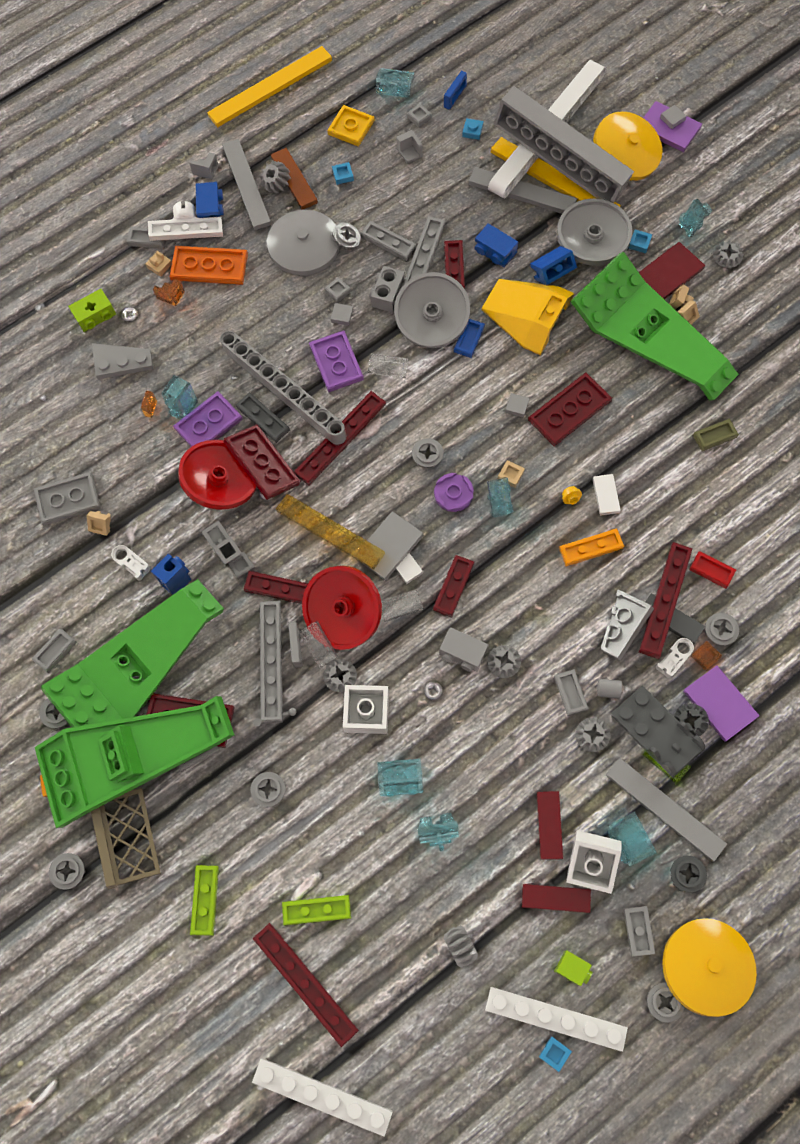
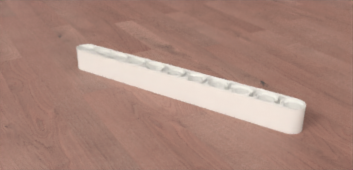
M589 60L549 108V111L563 121L568 120L569 116L571 118L600 83L606 72V67ZM520 144L493 176L488 190L505 199L539 157Z

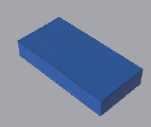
M461 70L444 94V108L451 109L466 88V72Z
M469 319L466 329L458 338L454 353L472 358L485 324Z

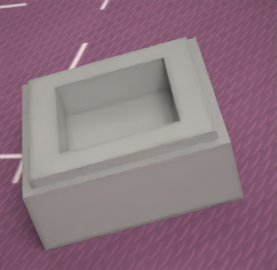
M419 104L407 113V118L419 128L432 118V114Z
M673 105L661 113L660 118L673 129L686 120V115L676 105Z
M338 277L325 287V292L338 303L351 293V288Z
M335 303L331 322L349 326L353 306Z
M511 393L505 413L524 418L530 398Z
M242 552V554L228 562L238 580L246 576L249 571L255 570L254 565L245 552Z

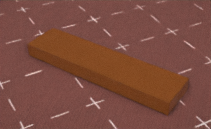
M284 148L270 154L273 161L282 162L289 169L291 179L287 181L289 184L287 186L301 210L317 204L318 201L288 149Z

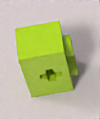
M102 289L68 306L83 332L93 329L96 325L117 315Z

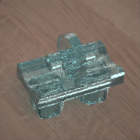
M695 199L687 212L680 215L679 225L686 230L688 237H692L697 229L702 227L704 218L710 215L712 209L707 203L702 204L699 199Z
M503 477L498 480L487 481L489 491L487 498L490 500L492 517L513 513L508 478Z
M451 813L442 814L440 816L441 824L436 825L432 824L431 817L420 818L418 828L420 844L429 842L430 847L438 845L439 851H444L443 844L452 843L451 838L459 837L457 821H454Z

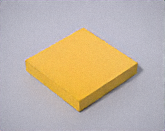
M343 105L328 128L327 133L332 137L359 147L375 119L374 116Z

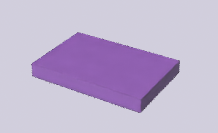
M655 101L643 118L653 126L661 142L684 153L701 129L702 123L686 116L684 122L671 129L660 118L661 113L669 109V107Z
M345 331L309 342L310 349L328 393L364 380Z
M217 391L173 425V427L192 447L203 441L219 439L242 421L243 418Z
M717 665L683 690L693 704L695 703L704 708L709 717V724L724 742L759 717V714Z

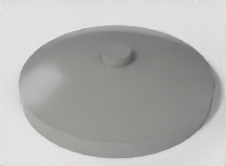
M584 199L572 204L562 213L557 227L559 245L572 250L575 261L586 265L597 266L610 263L619 253L626 252L632 238V224L628 215L618 205L603 199Z
M297 210L285 214L273 224L268 233L267 247L271 260L278 268L292 275L306 276L323 271L334 262L340 250L338 242L334 241V236L332 235L333 229L336 226L335 223L328 216L314 210Z
M429 272L415 276L401 288L396 297L394 314L400 332L411 343L423 348H440L457 340L466 329L470 318V302L465 289L457 280L446 274Z

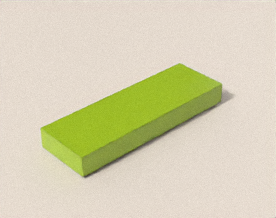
M196 865L190 935L214 936L219 866Z
M350 895L282 902L283 925L351 919Z

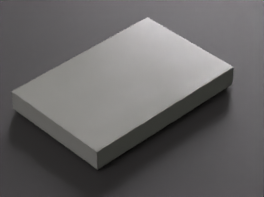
M91 472L34 488L40 520L43 526L101 509L94 477Z
M392 511L358 550L354 558L386 581L395 571L396 567L422 539L424 534Z

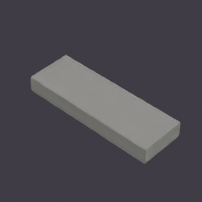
M369 221L360 233L361 238L405 261H408L416 250L415 243L372 221Z

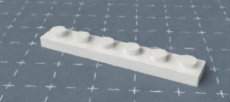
M490 987L485 1011L618 1051L623 1052L628 1027Z
M263 1058L260 1059L252 1081L256 1085L384 1137L393 1113L392 1110Z

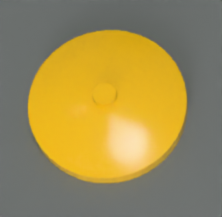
M630 112L609 114L600 122L595 130L593 142L634 171L629 181L647 178L660 164L662 144L659 135L653 126L639 115Z
M696 919L680 926L673 932L666 943L662 961L664 977L673 996L685 1008L698 1015L720 1017L738 1011L750 999L756 984V963L748 943L734 928L714 919Z

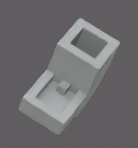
M219 520L201 531L224 565L242 554Z

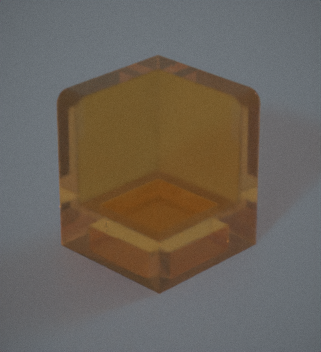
M174 279L171 284L165 282L161 288L158 286L153 288L157 299L174 306L178 304L185 292L181 281Z

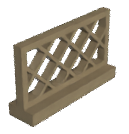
M142 788L131 790L112 800L120 805L114 815L106 812L105 805L91 811L105 884L108 890L119 885L161 874ZM139 794L140 803L135 810L125 804L130 796ZM123 807L133 812L127 823L116 818ZM141 807H142V812H143V814H141L140 812H138ZM136 814L144 818L145 821L140 831L130 826ZM107 816L111 818L109 823L107 820ZM114 820L125 826L118 837L110 833L109 829ZM127 828L138 833L131 845L121 839ZM145 828L147 830V835L143 833ZM140 836L149 840V846L145 852L134 847ZM111 837L114 838V839H116V841L114 842V844H112V839H111ZM118 842L129 847L123 858L118 857L114 853ZM132 849L143 855L136 866L125 861ZM150 849H151L152 857L148 855V852L150 851ZM145 857L154 862L155 870L144 872L139 869ZM116 859L121 861L118 866L116 863ZM123 863L134 869L128 878L120 879L118 871Z

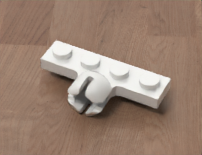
M181 201L173 206V219L148 221L150 241L223 237L221 217L197 218L194 205L188 201H185V208H182Z

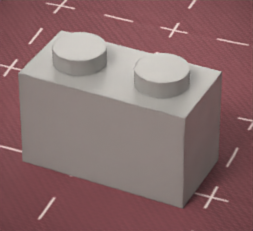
M450 627L439 649V655L449 663L454 661L461 664V668L466 671L472 672L474 670L478 672L488 651L489 644Z

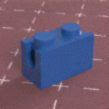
M196 183L197 218L221 217V215H224L223 204H221V200H224L223 191L218 189V183Z
M489 223L475 238V242H477L475 250L480 255L488 257L493 263L504 268L517 253L518 241Z
M562 246L530 263L531 268L537 274L534 276V279L544 285L552 283L577 268L573 251Z
M169 553L151 570L160 585L171 595L184 588L191 581L188 575L190 571L185 567V563L178 556L173 558Z

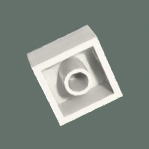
M345 685L343 729L345 733L387 734L388 686Z
M577 830L566 882L612 894L621 856L622 841Z

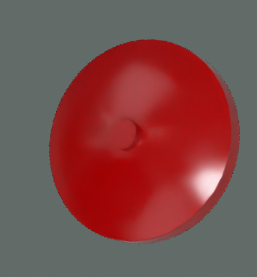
M207 440L197 443L189 448L180 460L178 470L179 483L185 494L201 506L216 510L236 508L246 503L257 489V486L224 444V440Z
M340 565L326 568L318 572L310 580L304 591L302 611L309 631L319 642L334 649L345 650L362 645L374 635L380 624L382 603L378 589L365 573L350 566Z

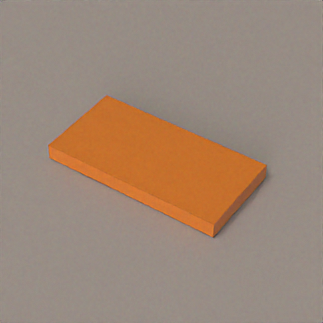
M175 246L169 276L170 280L243 285L248 252L241 249Z

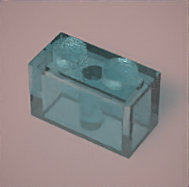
M173 375L161 393L169 413L176 418H184L198 403L191 384Z
M635 812L608 826L610 829L608 830L609 837L622 841L620 858L624 864L628 863L629 867L657 853Z

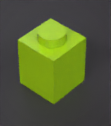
M568 950L564 951L554 972L577 986H582L583 983L587 984L593 973L590 971L591 964Z

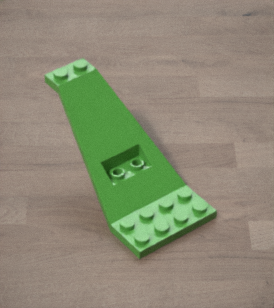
M624 252L619 253L570 301L594 333L698 385L709 401L715 400L739 375L729 360L644 281Z
M197 579L166 599L84 660L41 685V690L71 727L136 717L204 625L223 613L224 608ZM120 661H126L127 663L121 664Z
M215 696L200 706L66 728L37 745L35 751L55 827L63 828L94 809L235 736L222 696Z

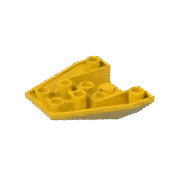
M498 279L485 301L482 311L523 348L541 355L549 341L550 332L562 310L568 308L575 293L554 285Z

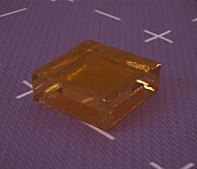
M151 391L145 392L141 409L145 417L152 418L157 400Z
M706 641L691 657L707 671L722 655Z

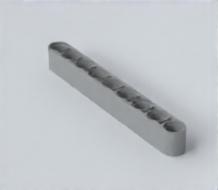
M225 331L221 334L220 342L224 352L330 442L336 445L345 442L347 435L342 421L235 332Z

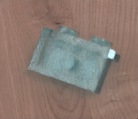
M380 68L376 75V93L409 98L411 85L414 80V72Z
M421 759L377 762L380 796L392 797L395 795L423 793Z

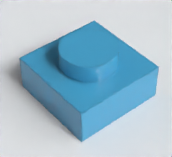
M466 118L462 137L480 140L483 121Z
M349 162L332 166L336 185L354 181Z
M635 229L628 249L646 254L653 234Z
M551 1036L538 1057L560 1072L572 1051Z

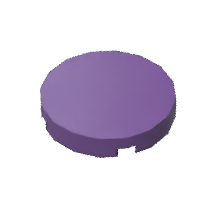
M449 473L438 479L434 488V497L436 503L442 509L457 512L464 510L470 505L474 489L471 481L466 476Z

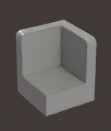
M413 130L396 137L397 150L407 164L423 157L422 143Z
M209 152L206 160L190 161L193 175L213 180L219 167L216 154Z

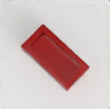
M701 551L697 553L689 568L690 571L725 589L729 586L736 572V569Z

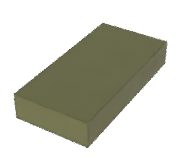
M729 418L694 432L693 437L701 451H705L733 440L739 434Z

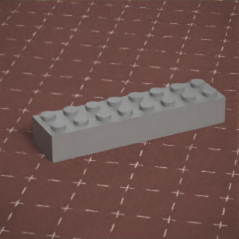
M515 86L501 99L493 123L495 126L597 199L607 200L612 203L617 201L634 173L633 170Z

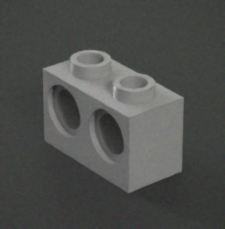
M383 266L381 273H377L375 287H372L370 290L369 299H371L372 307L393 313L396 297L405 280L404 271Z

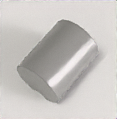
M598 679L597 697L621 698L622 681Z

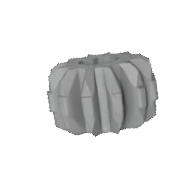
M272 160L271 164L266 163L265 169H261L263 172L259 176L262 180L261 184L268 192L278 194L280 190L284 191L285 185H289L287 181L291 179L290 171L282 162Z
M463 926L454 927L444 934V940L457 966L462 968L478 959V953Z

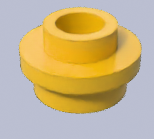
M570 486L562 492V500L565 504H576L580 500L582 492L577 487Z

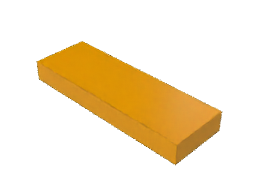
M617 528L559 546L566 567L624 548Z

